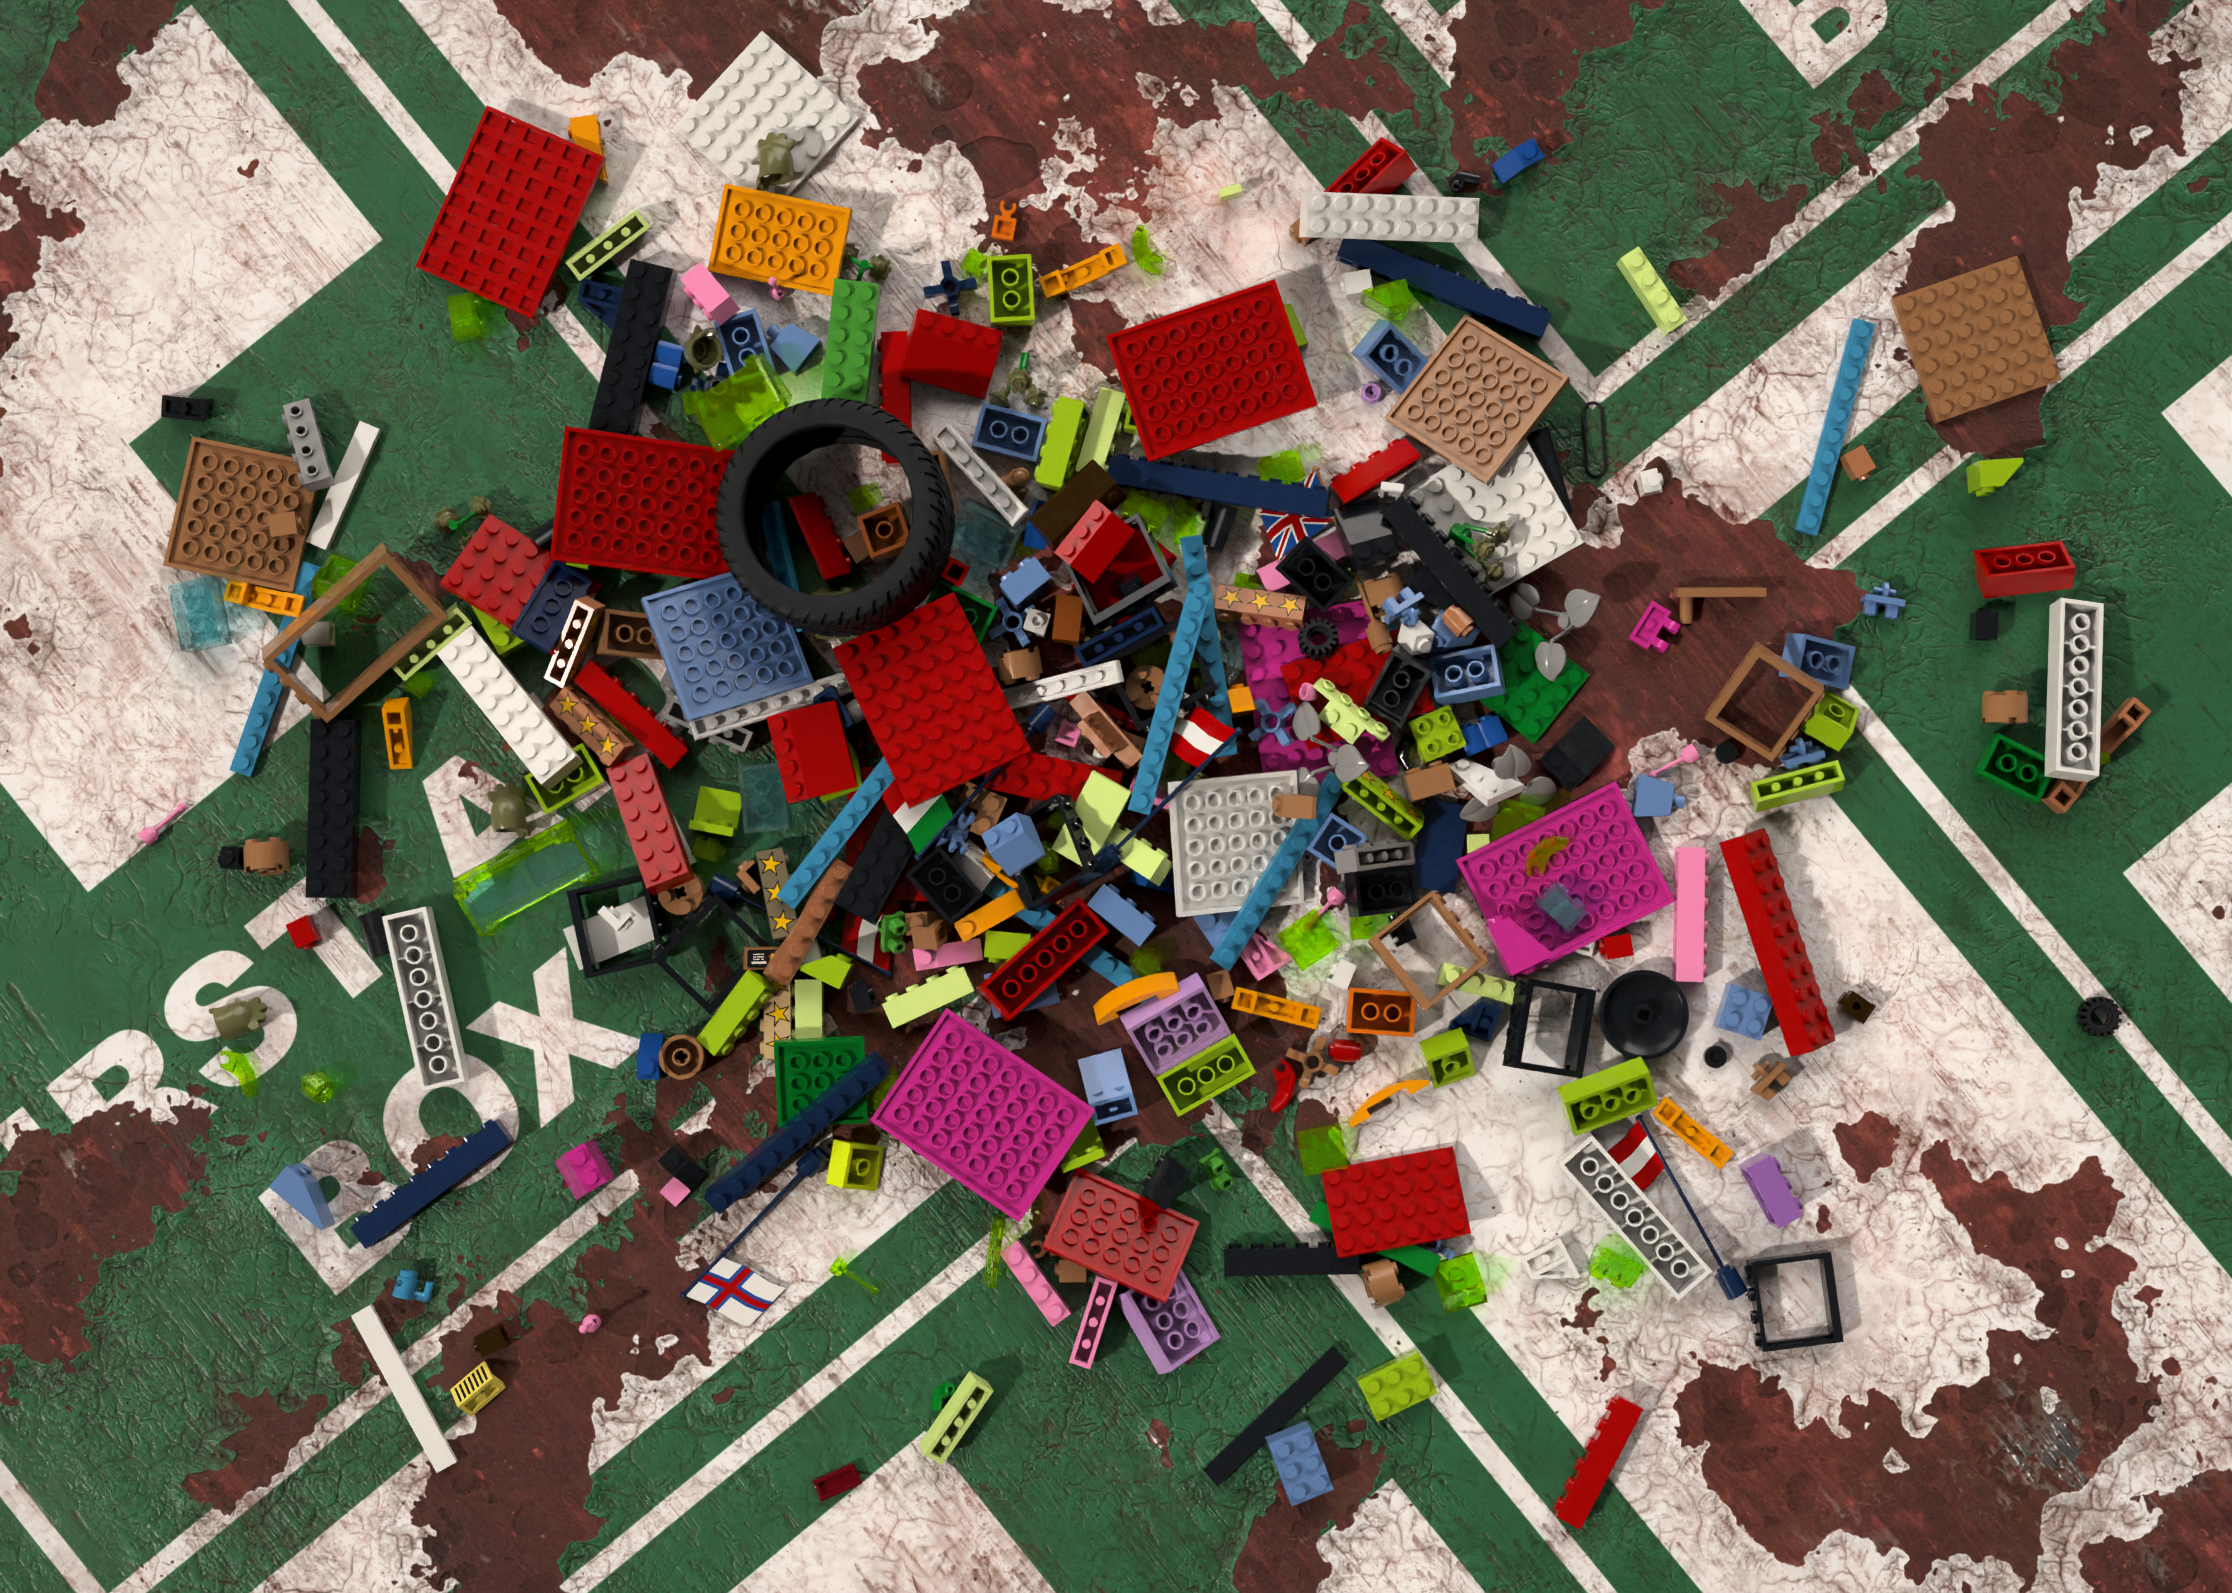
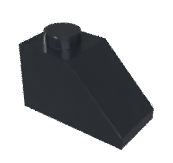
M678 1143L672 1145L658 1160L673 1177L692 1190L709 1175Z

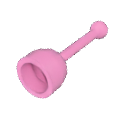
M770 277L768 280L769 285H771L769 287L770 296L776 301L783 300L787 295L786 287L777 286V279Z
M1691 743L1682 750L1680 758L1656 771H1650L1648 776L1656 778L1658 774L1683 760L1693 763L1699 760L1700 756Z
M179 803L177 809L155 828L146 827L138 833L139 837L151 847L158 839V830L179 812L185 811L186 805Z
M1333 886L1327 893L1328 902L1309 923L1303 925V930L1309 932L1312 929V925L1331 904L1339 905L1347 897L1338 888Z
M596 1314L587 1315L579 1327V1332L582 1334L596 1332L601 1327L600 1317Z

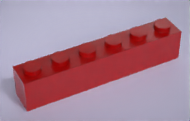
M907 331L881 332V338L877 339V350L882 354V360H878V373L882 374L883 382H879V395H883V404H880L879 408L892 414L913 432L911 380L899 377L909 334ZM881 451L882 461H886L887 467H901L896 459Z
M590 660L572 680L661 762L674 771L691 752L688 748L690 744L682 736L677 738L671 733L673 728L663 720L660 723L655 718L657 713L648 705L644 708L639 703L641 699L633 691L628 693L622 687L625 684L618 677L614 676L611 678L606 673L609 669L600 661L595 663Z
M1617 1393L1614 1398L1610 1397L1605 1406L1607 1411L1604 1417H1600L1596 1422V1432L1593 1438H1588L1584 1446L1586 1451L1583 1457L1577 1459L1574 1465L1576 1470L1572 1478H1567L1563 1487L1565 1491L1562 1497H1558L1553 1505V1513L1557 1518L1580 1530L1643 1411L1639 1405Z

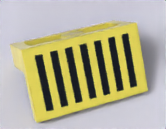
M483 1361L452 1387L450 1391L458 1408L472 1417L506 1387L503 1381L492 1374L488 1363Z

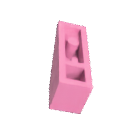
M980 938L970 939L966 942L946 943L938 950L913 949L916 971L984 960Z

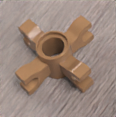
M1318 1035L1312 1051L1306 1054L1288 1048L1285 1056L1302 1062L1304 1067L1298 1082L1299 1086L1307 1089L1313 1072L1319 1070L1333 1076L1337 1075L1339 1068L1323 1062L1320 1056L1326 1043V1038ZM1309 1056H1316L1318 1058V1065L1315 1068H1309L1306 1065V1060Z

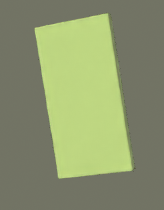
M1095 770L1091 772L1075 803L1077 814L1083 821L1085 834L1091 842L1093 854L1097 853L1107 842L1132 794V791ZM1065 823L1051 849L1082 866Z

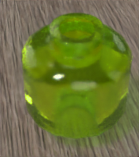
M1042 841L1041 844L1046 856L1034 863L1035 869L1038 872H1042L1043 875L1055 874L1063 865L1062 855L1051 849L1054 845L1053 843Z
M1149 947L1137 948L1129 959L1131 963L1130 969L1140 978L1161 973L1163 970L1161 967V956Z
M319 1070L305 1074L301 1080V1093L316 1104L329 1101L335 1093L334 1081Z

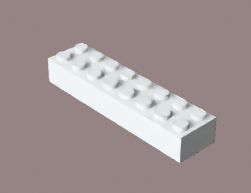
M1301 192L1299 237L1477 243L1480 198Z
M2060 598L2050 605L2045 777L2089 782L2099 776L2103 603Z
M472 625L437 653L543 787L547 790L552 789L583 763L582 759L485 638Z
M421 907L383 916V924L421 1092L469 1081L470 1075L432 907Z
M1590 1132L1556 1161L1560 1168L1678 1301L1712 1272L1708 1265Z

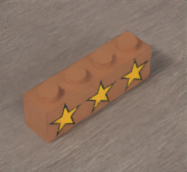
M1218 585L1214 606L1215 618L1223 622L1237 621L1245 625L1260 624L1267 628L1282 627L1295 631L1299 630L1300 627L1303 628L1307 597Z
M588 596L575 599L554 651L555 655L553 654L544 676L546 680L561 688L575 683L572 679L580 671L605 605Z
M576 685L564 686L549 705L554 711L555 716L563 720L569 726V730L579 736L584 741V745L594 751L599 756V760L609 767L622 763L635 746Z

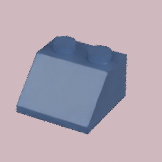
M1440 609L1429 628L1435 633L1430 653L1424 654L1427 657L1467 650L1471 647L1481 629L1473 625L1474 630L1466 638L1463 636L1458 638L1443 623L1444 620L1441 616L1445 610Z
M1015 813L981 834L989 854L1010 877L1046 856L1030 816Z

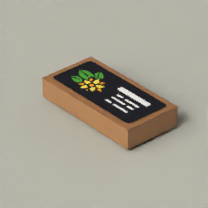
M780 946L744 947L743 969L765 970L773 954Z

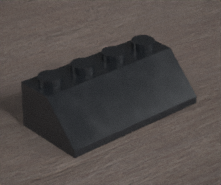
M1549 427L1530 432L1526 439L1567 513H1573Z

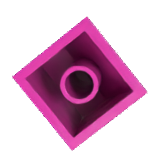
M1497 914L1486 919L1487 924L1483 925L1488 939L1507 975L1513 976L1553 956L1546 947L1509 917Z
M594 1139L582 1143L555 1161L576 1200L616 1178Z

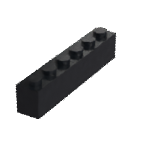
M1320 1241L1318 1245L1309 1246V1242H1295V1246H1286V1242H1273V1246H1264L1262 1242L1250 1243L1251 1247H1242V1243H1228V1247H1223L1224 1276L1359 1274V1255L1338 1259L1336 1247L1331 1245L1330 1241Z

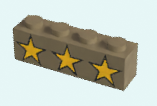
M781 847L756 852L773 942L785 940L798 920L795 909L776 896L792 876V874L788 875L786 866H790L788 853H783V848Z

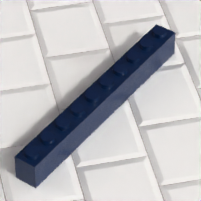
M1342 240L1336 255V261L1359 270L1370 269L1371 275L1538 342L1543 337L1552 313L1548 312V308L1536 304L1533 306L1528 304V301L1522 297L1515 296L1513 298L1508 296L1507 292L1502 289L1495 288L1493 290L1486 287L1487 284L1480 280H1474V282L1468 280L1460 272H1448L1440 264H1428L1420 256H1408L1400 248H1388L1380 240Z
M1117 453V457L1111 456L1108 474L1120 487L1321 520L1327 519L1331 493L1326 491L1324 486L1313 485L1312 489L1304 487L1305 484L1300 482H1291V485L1282 484L1283 480L1275 478L1263 481L1260 480V476L1248 474L1247 478L1238 477L1239 473L1232 471L1220 474L1217 473V469L1204 467V471L1195 470L1194 465L1182 464V467L1173 466V462L1161 460L1160 464L1148 463L1146 457H1139V460L1130 459V455Z
M874 1049L711 1184L705 1192L704 1199L719 1215L886 1078L889 1075V1064Z

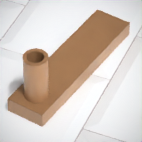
M1674 587L1673 596L1680 597L1679 623H1693V597H1767V588Z

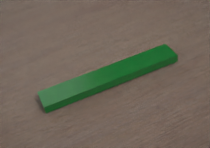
M1318 1200L1309 1218V1222L1332 1232L1327 1204ZM1417 1245L1375 1252L1429 1278L1433 1277L1441 1259V1256Z

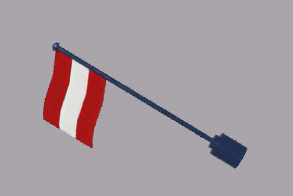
M1194 707L1174 726L1169 749L1183 761L1197 767V769L1118 845L1107 842L1094 854L1099 862L1101 872L1099 876L1104 877L1123 859L1121 847L1238 734L1242 735L1243 731L1241 728L1233 729L1222 724L1208 711L1200 707Z
M716 872L707 888V893L711 895L715 893L729 904L740 899L767 913L766 907L741 895L742 890L739 889V883ZM889 901L879 921L882 920L884 915H893L900 911L899 901ZM847 910L843 922L841 946L818 934L815 937L886 974V977L892 975V971L889 969L890 951L883 953L880 950L881 932L877 929L878 922L875 926Z
M1637 1115L1635 1118L1637 1122L1618 1143L1607 1151L1608 1154L1641 1191L1650 1186L1665 1168L1719 1265L1715 1278L1726 1298L1733 1300L1743 1295L1748 1289L1735 1266H1729V1264L1723 1265L1642 1119L1643 1116Z

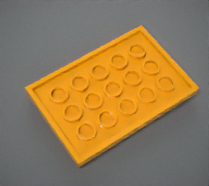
M725 184L708 271L769 284L768 280L770 277H775L777 279V286L832 297L834 278L839 279L853 210Z

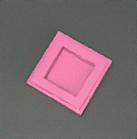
M1063 720L1055 741L1076 749L1081 736L1080 728L1073 723Z
M673 1177L661 1189L660 1193L677 1207L692 1190Z

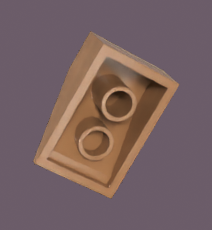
M604 609L595 632L594 655L663 660L645 613Z

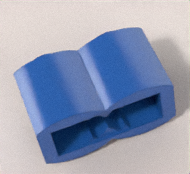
M659 340L649 373L648 383L650 385L675 392L677 387H681L684 378L681 370L683 366L688 364L683 353V346Z
M1490 713L1479 718L1480 723L1472 725L1469 722L1459 727L1466 741V746L1462 747L1465 758L1508 740L1498 715L1492 717Z

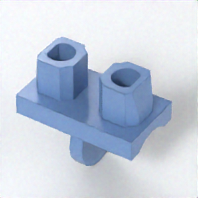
M1883 582L1881 587H1873L1872 592L1879 595L1866 593L1864 596H1861L1860 603H1863L1864 615L1876 616L1878 606H1884V618L1893 620L1898 619L1900 609L1905 607L1906 602L1903 599L1888 597V595H1896V590L1889 589V582Z
M1406 587L1397 595L1402 603L1398 604L1393 596L1387 598L1381 606L1387 614L1384 618L1387 625L1400 618L1402 624L1407 623L1413 626L1419 621L1418 615L1421 612L1416 607L1418 602L1424 598V595L1421 592L1415 595L1409 587Z
M1801 737L1795 738V745L1789 746L1790 752L1782 754L1780 761L1785 765L1789 773L1801 770V763L1807 762L1808 768L1822 764L1825 751L1821 750L1818 745L1812 746L1811 741L1804 742Z

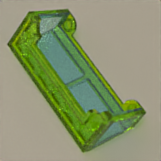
M569 816L453 878V896L482 938L486 935L491 936L499 930L498 927L501 921L577 880L585 883L592 882L599 875V869L572 817Z

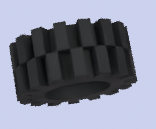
M1317 618V622H1314V619H1310V624L1305 622L1303 624L1304 628L1300 627L1298 633L1299 648L1302 654L1305 653L1307 659L1311 656L1312 661H1316V658H1319V661H1323L1325 656L1327 660L1331 658L1330 653L1335 655L1336 649L1339 647L1337 628L1334 627L1332 622L1329 624L1327 619L1322 622L1321 618ZM1316 634H1323L1327 637V641L1322 645H1313L1310 642V638Z
M2089 997L2087 1001L2081 1003L2082 1007L2077 1009L2079 1015H2076V1019L2080 1021L2077 1024L2082 1026L2081 1030L2087 1032L2090 1036L2107 1037L2109 1034L2112 1035L2115 1033L2114 1030H2118L2120 1027L2118 1022H2122V1019H2119V1015H2122V1013L2117 1009L2119 1006L2114 1004L2112 999H2107V997ZM2097 1008L2103 1009L2107 1014L2105 1023L2099 1026L2094 1024L2091 1019L2092 1012Z

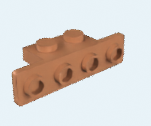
M1089 691L1079 693L1070 701V705L1083 718L1077 724L1080 728V733L1094 744L1095 750L1107 759L1111 754H1114L1126 769L1131 768L1142 758L1143 753Z

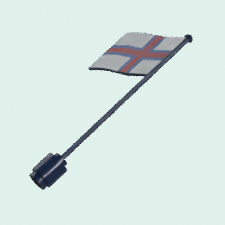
M816 1145L814 1148H810L796 1162L798 1174L684 1292H680L681 1298L686 1299L690 1297L709 1305L735 1322L750 1326L787 1288L768 1281L745 1265L727 1259L724 1256L801 1176L804 1179L807 1177L812 1179L820 1171L829 1157L819 1146Z

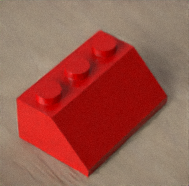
M1095 500L1054 553L1095 585L1137 532L1098 500Z

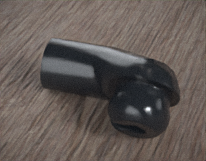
M1460 171L1450 179L1449 188L1452 191H1459L1467 183L1478 185L1480 174Z
M1411 737L1402 738L1396 750V756L1404 771L1414 766L1409 757L1411 748L1415 746V741Z

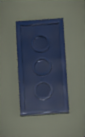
M553 561L509 633L549 655L562 634L575 599L586 596L594 580L560 561Z
M1425 799L1423 810L1425 815L1424 822L1419 832L1414 863L1416 865L1418 888L1455 894L1459 871L1455 860L1461 857L1468 821L1461 819L1459 815L1465 805Z

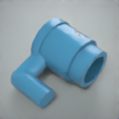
M401 1269L400 1275L397 1276L392 1296L405 1300L428 1302L431 1299L435 1283L426 1281L424 1291H416L419 1273L413 1270Z

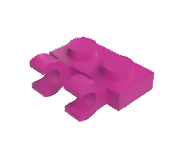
M1652 600L1628 639L1645 650H1648L1651 645L1657 651L1664 653L1669 644L1656 637L1662 627L1675 635L1681 625L1668 618L1671 611Z

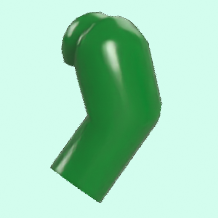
M943 1382L933 1390L931 1410L942 1411L943 1400L952 1395L956 1390L952 1382Z

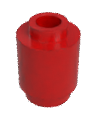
M1333 1039V1043L1328 1045V1056L1332 1057V1061L1354 1063V1061H1360L1361 1043H1356L1355 1040Z

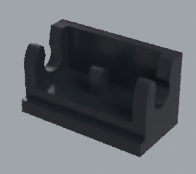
M174 394L162 395L161 417L206 422L207 419L212 418V414H209V408L214 405V399Z

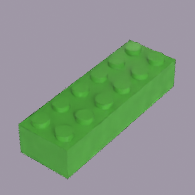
M834 278L821 399L843 398L868 404L881 284Z

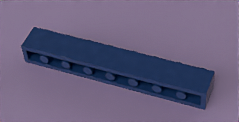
M492 1119L486 1121L480 1126L482 1129L476 1135L473 1132L462 1139L464 1143L458 1148L453 1146L444 1153L446 1157L440 1161L438 1159L432 1161L426 1166L428 1170L422 1175L419 1172L408 1179L409 1184L404 1188L399 1186L390 1192L392 1197L384 1201L381 1199L372 1206L373 1211L369 1214L364 1212L354 1219L355 1224L350 1229L363 1247L368 1249L513 1143L515 1141L501 1120L492 1121Z

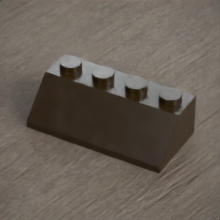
M1092 459L1035 511L1028 520L1047 546L1055 552L1095 500H1098L1113 512L1127 499V496L1117 482Z

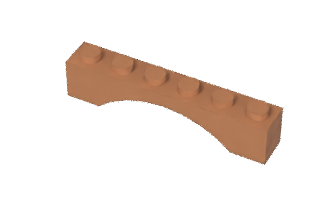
M2137 698L2125 699L2101 727L2100 766L2151 713V710ZM2058 778L2042 796L2041 801L2056 814L2065 813L2080 796L2088 782Z
M836 857L814 884L811 895L794 927L770 959L763 972L765 976L780 985L790 984L831 911L836 897L853 868Z

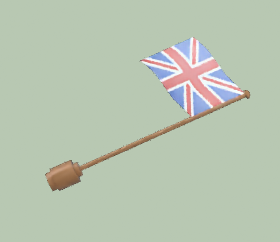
M1314 466L1312 473L1301 482L1305 484L1304 487L1312 489L1313 485L1325 487L1319 472L1321 469L1319 466ZM1331 501L1329 502L1326 520L1266 510L1260 512L1278 562L1305 535L1309 538L1315 536L1332 520L1344 548L1333 514ZM1357 571L1353 572L1371 623L1368 624L1369 628L1365 632L1372 651H1375L1376 655L1389 652L1393 649V640L1386 622L1381 623L1380 620L1375 621Z

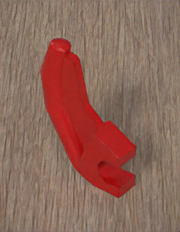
M1284 1059L1280 1061L1285 1066L1284 1071L1279 1072L1276 1068L1272 1070L1277 1082V1092L1270 1103V1111L1273 1114L1285 1109L1294 1096L1297 1077L1291 1065Z

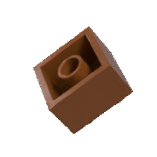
M897 501L857 517L870 558L873 561L880 563L899 555L906 543L911 527L905 508L901 503Z
M1057 594L1052 634L1053 643L1079 645L1080 640L1084 641L1086 628L1085 625H1082V619H1087V610L1081 597Z

